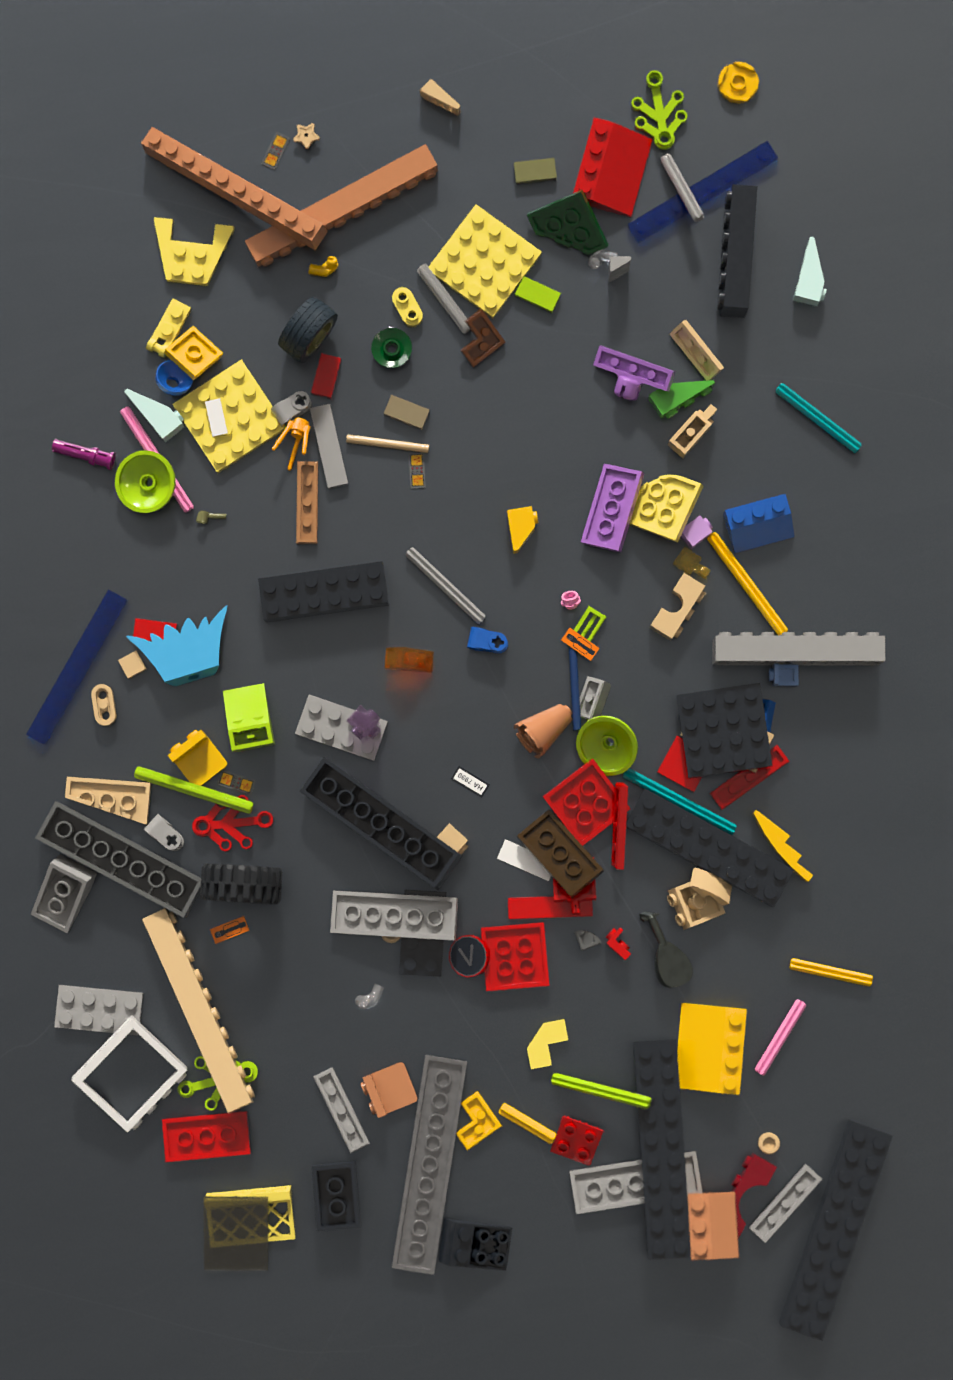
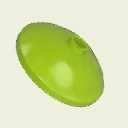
M146 450L134 452L127 456L117 469L115 476L117 495L121 502L133 511L140 513L158 511L170 501L175 490L176 479L174 470L169 461L156 452ZM149 479L153 482L151 486L147 484Z
M612 716L594 717L581 727L577 735L576 748L582 762L585 764L593 758L606 776L619 775L627 771L636 760L638 753L636 736L632 729L618 718ZM608 738L613 739L614 743L609 742Z

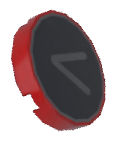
M466 935L454 941L449 951V962L456 973L464 977H476L486 970L485 968L490 961V950L484 940L475 935Z

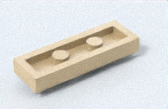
M687 320L682 321L670 333V336L706 381L712 380L724 369Z

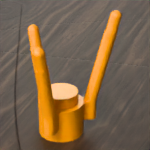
M294 418V421L289 420L286 429L272 447V450L275 451L288 432L291 431V436L296 438L287 468L289 471L292 469L300 439L302 438V454H306L308 434L311 427L309 426L310 423L302 418Z

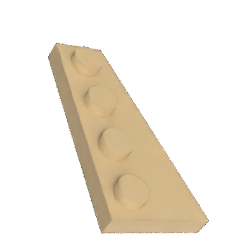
M67 777L65 798L148 825L151 783Z

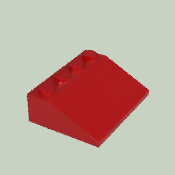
M594 117L573 193L583 190L591 207L631 217L653 139L614 122Z

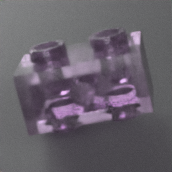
M360 705L346 720L352 727L350 731L360 740L363 738L367 741L369 738L373 740L381 732L379 728L381 726L380 718L371 708L367 711Z

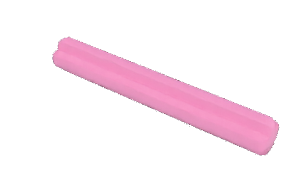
M801 1000L795 1001L755 1067V1071L759 1074H766L806 1008V1004Z

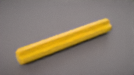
M794 958L790 961L789 967L791 970L869 987L872 985V975Z

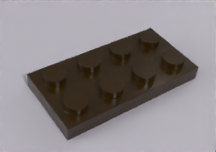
M550 809L517 835L523 845L571 898L576 896L604 872L603 868Z

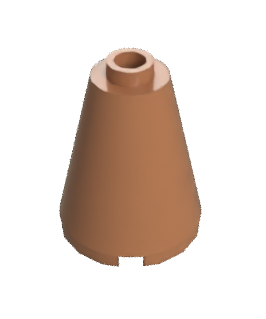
M558 704L517 722L514 725V729L517 728L519 731L516 736L529 753L534 751L537 754L534 757L540 759L572 721L571 716L573 713L567 705Z

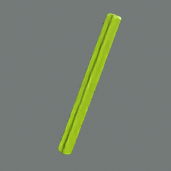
M140 766L135 770L134 777L136 779L250 814L253 810L254 803Z

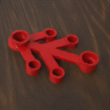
M245 795L238 796V798L244 797L246 800L249 801L248 797ZM215 804L206 816H199L193 821L192 829L197 836L210 837L219 845L222 851H230L232 849V842L229 839H223L214 831L215 829L225 830L240 843L242 848L250 849L253 846V840L250 837H245L234 827L259 825L262 828H269L273 824L274 818L271 813L262 811L256 817L234 819L239 811L230 809L222 820L213 821L220 810L227 808L225 806L221 808L218 804ZM268 816L269 822L263 824L262 817ZM206 823L207 828L203 831L200 830L199 825ZM245 839L250 840V845L248 847H245L243 845V841ZM224 841L229 842L228 849H223L222 843Z

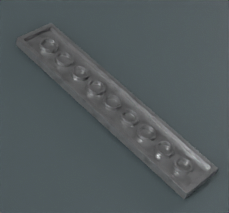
M425 1055L392 1268L434 1275L467 1061Z

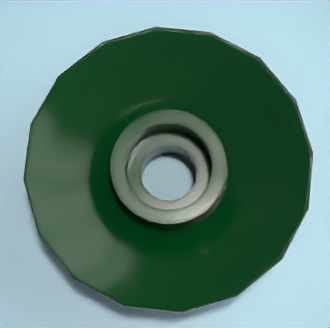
M386 328L375 335L371 344V352L374 359L380 365L386 368H397L409 360L412 353V343L404 331L398 328ZM391 346L396 348V351L393 353L388 351Z

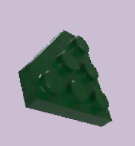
M583 190L533 210L526 215L535 234L542 237L547 236L554 239L555 242L582 250L581 252L585 254H593L607 248L609 245Z

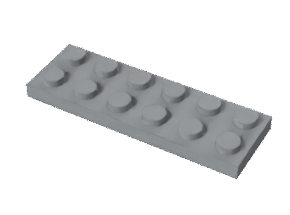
M333 891L330 933L456 941L458 898Z
M696 1151L685 1152L687 1195L703 1193ZM641 1160L569 1171L576 1214L644 1204Z

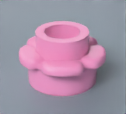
M568 591L562 595L561 605L567 609H575L581 603L580 596H578L576 591Z

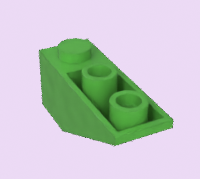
M714 380L672 383L670 391L657 389L649 394L648 400L660 419L664 417L669 419L678 413L677 409L684 406L687 408L695 402L694 399L698 396L705 397L713 391L712 388L715 382Z

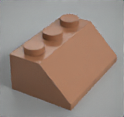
M735 1192L688 1194L691 1260L739 1258Z

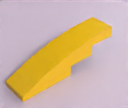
M755 810L752 815L772 849L787 866L794 869L793 872L805 882H809L813 875L797 863L802 855L785 843L790 835L759 811Z

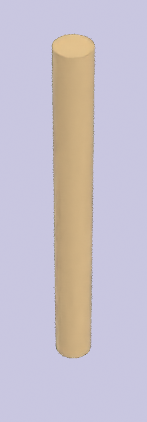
M348 434L346 438V443L424 453L429 452V445Z

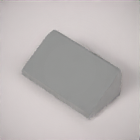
M630 256L610 257L608 268L609 282L629 271Z
M587 676L580 696L582 719L590 720L601 716L611 684Z

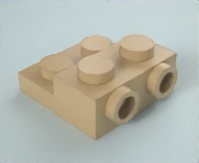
M691 882L668 890V903L671 907H675L677 912L675 920L680 927H683V930L725 914V910L719 902L710 895L702 897L690 887Z

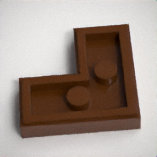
M482 309L464 321L476 337L460 350L472 367H475L506 343Z

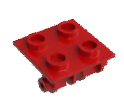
M563 1116L550 1152L590 1166L604 1130L588 1125L586 1122L582 1123L580 1120L571 1119L569 1116Z

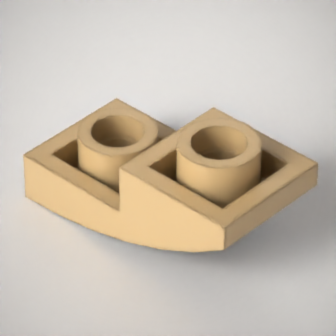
M698 868L693 869L690 887L702 897L710 895L722 906L729 904L732 885L707 871Z

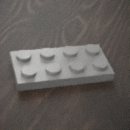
M308 695L295 734L375 761L388 721Z
M59 985L54 1027L115 1033L131 1015L141 1023L144 993ZM134 1029L129 1033V1035H139Z

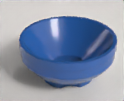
M172 360L164 361L157 368L155 379L158 387L163 392L169 395H182L190 389L193 379ZM170 379L175 380L178 386L170 387L166 381Z

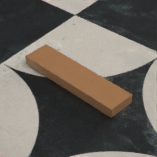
M297 461L296 544L318 545V462Z

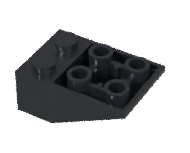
M444 1219L438 1261L449 1266L506 1271L512 1227Z

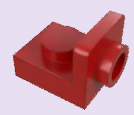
M621 927L618 930L613 928L606 936L608 941L605 944L623 960H626L631 955L628 951L630 947L622 940L619 942L615 940L622 933L623 929Z

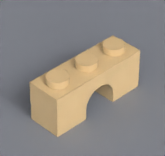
M684 573L672 591V594L681 600V609L678 612L671 613L661 608L650 628L670 641L673 637L678 638L684 629L681 627L684 619L689 621L695 611L692 609L694 603H700L706 594L703 592L705 585Z

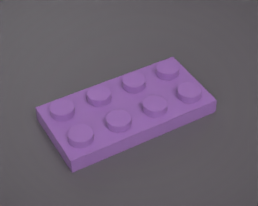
M609 464L603 465L581 539L582 544L621 553L644 477L642 471Z

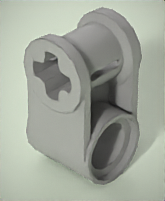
M298 391L274 405L271 411L282 427L284 424L287 426L289 420L294 421V418H298L310 410L311 400L306 392ZM298 399L305 400V405L299 404Z
M159 814L144 828L151 837L171 851H179L184 845L182 835ZM171 837L176 838V845L171 844L169 840Z

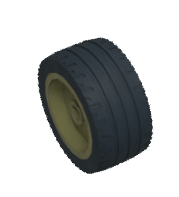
M310 297L288 321L278 339V345L299 362H305L319 349L332 331L338 318L337 313L318 298Z

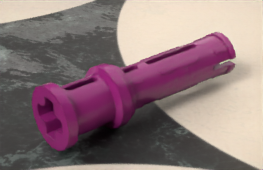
M55 439L52 444V452L86 460L93 466L97 464L107 467V470H112L115 464V452L107 453L100 451L97 447L92 449L58 439Z

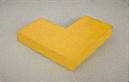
M478 1091L461 1102L462 1107L472 1121L458 1130L456 1135L467 1151L502 1127Z

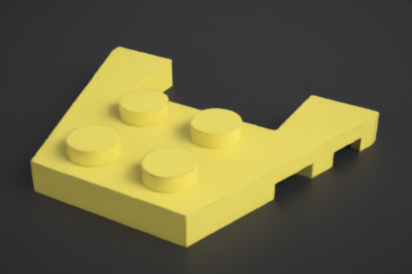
M154 217L166 280L168 282L208 286L219 264L220 257L223 251H225L231 235L234 233V226L215 224L213 245L172 241L173 219Z

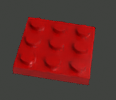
M593 758L542 796L563 825L582 846L613 823L615 787ZM627 804V811H629L631 808Z
M544 922L481 928L482 940L486 942L490 950V961L485 968L486 991L549 986Z

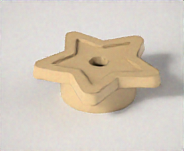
M313 123L306 127L298 124V134L294 137L293 141L301 142L306 149H309L310 145L314 141L319 140L320 137L314 133L315 125Z

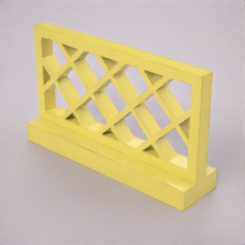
M291 1185L207 1193L205 1196V1208L207 1209L210 1247L295 1239ZM287 1202L288 1210L282 1216L274 1207L278 1203ZM262 1204L269 1209L262 1218L252 1211L256 1205ZM241 1206L247 1211L241 1220L231 1213L235 1207ZM220 1208L226 1213L220 1222L212 1216V1209ZM270 1212L280 1218L274 1227L264 1220ZM249 1214L259 1220L253 1229L243 1222ZM228 1216L238 1223L232 1231L222 1224ZM282 1221L290 1226V1234H281L276 1230ZM261 1223L271 1230L266 1236H260L255 1232ZM240 1225L249 1231L245 1238H239L234 1234ZM220 1227L228 1236L224 1240L215 1241L214 1232Z

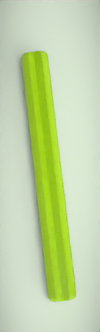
M558 1073L553 1074L551 1083L556 1086L644 1109L650 1107L651 1098Z

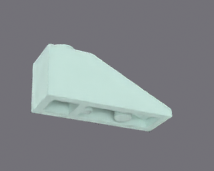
M810 237L793 301L817 306L819 301L824 300L826 289L823 288L824 278L815 239Z
M129 389L124 391L165 443L184 428L182 424L184 419L177 410L173 412L168 406Z

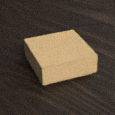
M137 650L118 660L128 679L147 670Z

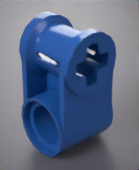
M471 627L467 648L501 654L507 650L508 641L502 633ZM498 639H501L502 643L504 644L500 645L499 648H496L493 642H497Z

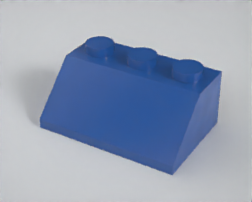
M786 494L727 509L723 513L734 554L795 537Z

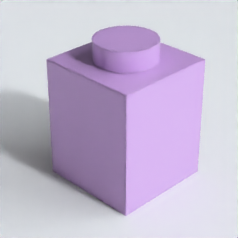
M698 516L685 526L681 537L689 548L693 549L712 534L711 528L713 527L707 518L703 519L701 516Z

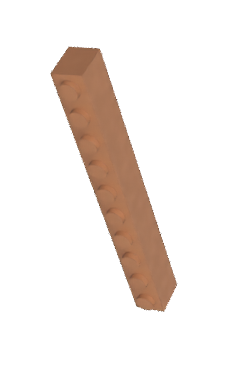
M154 127L149 130L141 142L147 155L308 247L316 250L325 237L326 231L321 222Z
M425 144L301 210V212L321 222L327 234V230L333 227H341L346 223V220L351 217L357 218L361 216L366 209L370 207L374 209L380 206L383 200L397 197L400 191L406 188H414L422 179L428 180L434 177L438 171V165ZM273 226L245 240L246 246L258 267L270 265L274 261L273 259L279 256H287L297 246H305V244Z

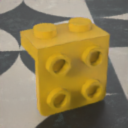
M194 730L186 737L188 739L182 745L177 743L170 749L171 753L168 757L178 766L189 782L202 786L227 766V761L204 731Z

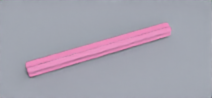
M129 406L123 408L120 413L142 448L146 451L160 454ZM176 480L173 496L182 510L187 513L194 506Z

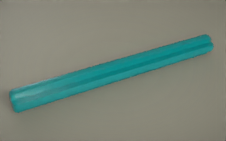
M630 768L623 774L624 779L653 792L730 835L734 834L737 828L736 824Z

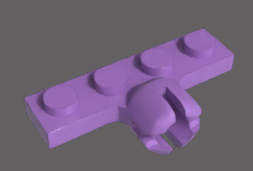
M600 345L593 364L617 374L618 380L614 393L627 400H637L643 384L670 391L676 371Z

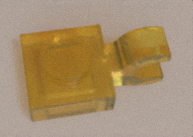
M687 547L683 548L673 562L674 566L689 576L694 571L706 579L711 571L699 564L702 558Z

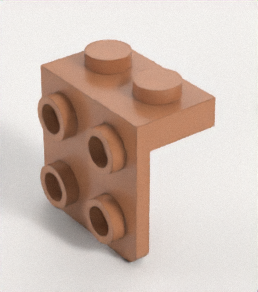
M403 1062L363 1077L362 1089L365 1095L369 1094L372 1101L369 1103L373 1115L377 1114L378 1118L410 1105L418 1099Z

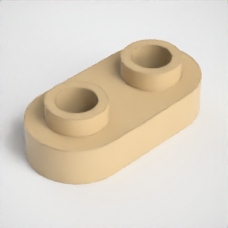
M99 684L93 688L91 693L95 720L102 726H110L117 717L113 691L109 686ZM106 692V698L101 699L100 693ZM109 712L110 717L106 720L103 719V714Z

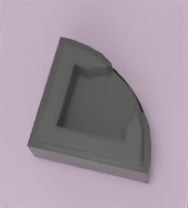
M578 930L574 932L581 951L601 944L599 938L589 931Z

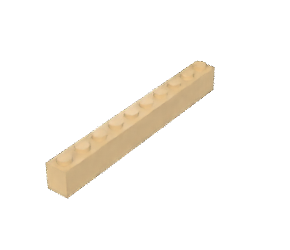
M164 908L143 918L145 927L227 1112L232 1113L254 1103L252 1099L255 1097L254 1091L244 1081L246 1077L245 1071L241 1065L238 1066L236 1063L237 1053L233 1046L229 1047L226 1040L229 1038L224 1026L220 1027L218 1022L220 1015L216 1007L212 1008L209 1002L212 999L208 989H204L200 982L203 980L199 969L195 970L192 964L195 959L190 949L186 950L184 946L186 939L181 930L178 931L175 923H178L174 912H169L168 909Z

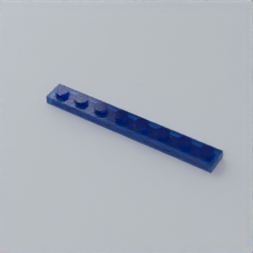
M766 141L689 188L697 203L701 206L732 188L733 184L737 185L777 161L778 156L769 142ZM677 194L630 222L628 228L639 243L685 216L689 211L680 195Z
M108 589L26 735L46 745L125 606L127 599Z

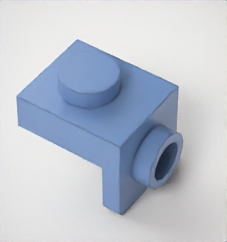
M774 663L772 668H769V681H773V686H798V665H779V663Z

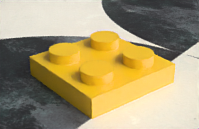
M192 326L165 349L164 354L189 377L195 380L222 357L223 352Z

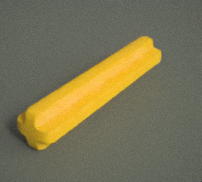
M503 1103L498 1113L549 1144L554 1142L556 1133L506 1103Z

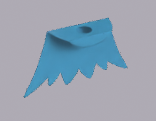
M227 605L219 611L210 624H208L207 617H204L199 625V629L196 628L190 618H187L182 626L181 633L170 625H165L164 640L150 633L152 642L134 636L126 637L145 654L165 683L179 686L214 675L219 667L220 638Z

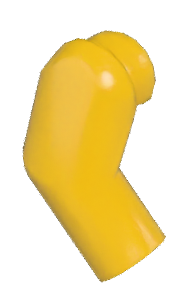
M330 256L321 266L310 264L309 274L323 277L329 276L338 267L337 259Z

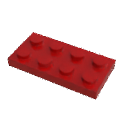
M247 1111L162 1119L165 1162L251 1154Z

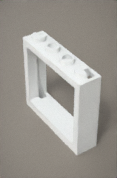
M131 1015L72 1076V1081L125 1131L129 1132L131 1128L135 1130L142 1123L141 1118L146 1113L149 1115L157 1107L156 1102L161 1097L165 1099L171 1093V1087L175 1082L179 1084L186 1077L187 1066ZM134 1029L177 1070L127 1121L84 1080Z

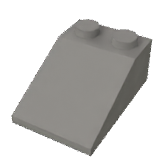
M62 854L58 855L50 862L31 915L68 933L91 890L97 872Z

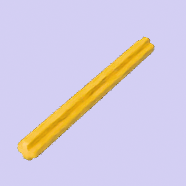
M717 532L709 535L707 540L776 634L780 636L783 632H787L788 628Z

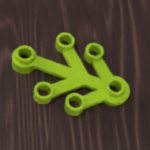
M653 70L647 74L646 83L652 89L655 110L644 103L641 97L633 98L631 107L635 111H642L657 122L658 129L647 123L645 117L640 116L636 118L634 125L637 130H644L653 136L655 145L659 149L666 150L674 144L675 131L687 120V113L684 110H679L676 112L675 119L668 128L666 126V119L674 108L683 102L684 94L679 90L674 91L671 100L663 109L660 91L663 76L659 71ZM655 78L658 82L653 84L650 80ZM675 95H680V96H681V99H680V100H676V99L674 98V96H675ZM639 101L641 106L636 107L634 102ZM679 114H682L685 116V118L683 120H680L677 116ZM643 121L645 124L644 126H638L637 122ZM666 137L668 142L663 143L661 138Z
M202 1056L197 1057L194 1061L195 1067L197 1069H204L210 1073L206 1062L203 1067L198 1066V1060H204V1058ZM236 1061L238 1066L241 1065L243 1069L249 1068L251 1070V1074L244 1078L245 1083L254 1081L258 1075L257 1066L250 1061L243 1063ZM213 1078L194 1083L183 1081L178 1085L177 1090L181 1097L190 1098L194 1095L195 1091L216 1085ZM185 1085L189 1086L190 1088L189 1092L186 1094L182 1091V1088ZM217 1087L211 1098L205 1101V1107L210 1111L217 1109L218 1101L221 1098ZM210 1100L215 1101L214 1108L208 1106Z

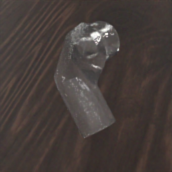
M606 250L597 251L590 256L588 260L589 267L596 270L605 261L609 262L611 256H617L618 253Z
M374 984L371 994L357 996L355 1000L356 1005L361 1009L377 1005L384 987Z

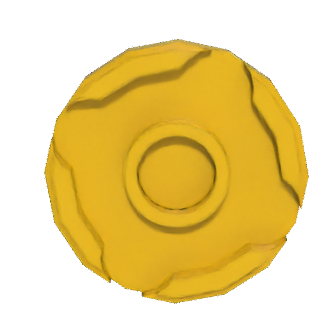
M734 62L724 67L719 75V92L729 102L737 104L747 102L753 98L758 90L759 79L756 71L747 63Z

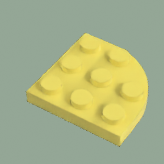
M663 475L650 483L646 482L640 487L629 525L678 543L703 489V485L677 475Z

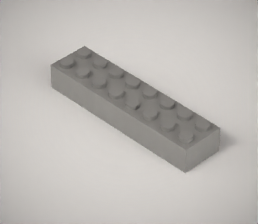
M719 632V635L715 636L712 640V665H773L774 663H779V665L879 666L885 662V636H879V632H868L864 636H858V632H846L843 636H837V632H825L822 636H816V632H804L801 636H795V632H783L780 636H774V632H762L759 636H753V632H741L738 636H732V632Z

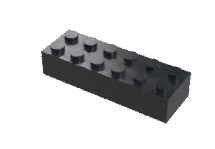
M733 184L731 191H727V197H725L724 209H728V211L725 213L723 229H727V231H724V237H722L721 249H724L725 252L723 251L720 261V269L724 271L721 272V277H719L718 289L722 290V292H720L717 301V310H721L720 316L745 318L749 309L758 186Z
M383 561L258 579L263 619L266 623L389 606Z

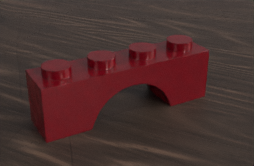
M754 1153L751 1156H746L742 1164L744 1169L741 1175L737 1174L731 1184L734 1186L731 1192H735L738 1238L746 1226L739 1211V1202L742 1195L753 1186H767L777 1168L774 1164Z

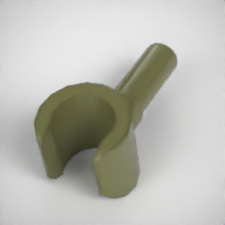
M200 511L196 522L207 524L208 518L226 519V514Z

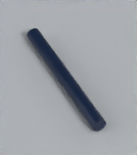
M569 648L573 731H579L581 729L578 658L577 651Z

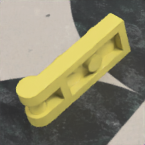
M172 299L153 336L148 341L146 349L151 352L155 351L159 353L160 357L165 358V349L176 340L192 310L191 307ZM159 339L165 341L163 346L158 344Z

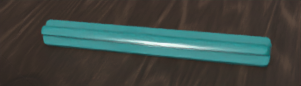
M784 383L777 387L775 392L853 453H856L861 448L862 444Z

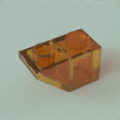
M408 647L386 648L385 669L431 673L433 669V652Z

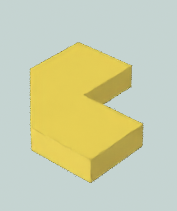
M564 1019L543 1023L527 1047L531 1069L552 1065L548 1044L568 1040Z

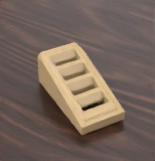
M430 79L421 88L420 96L456 115L461 113L460 105L433 80Z

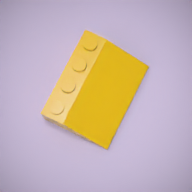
M681 1003L677 1047L681 1089L740 1095L747 1009Z

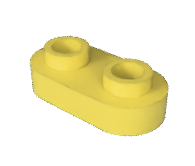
M404 287L396 289L392 295V300L404 324L409 327L420 325L423 315L413 294ZM403 294L406 296V299L400 300L399 296ZM414 312L416 314L415 318H410L408 316L409 313Z

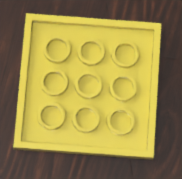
M475 205L429 265V268L437 279L477 308L482 309L488 316L494 318L520 284L523 276H526L541 256L542 252L478 205Z
M242 359L172 404L183 417L187 428L217 473H220L286 429L285 424L282 427L272 413L271 408L273 406ZM220 398L228 433L212 436L205 402Z

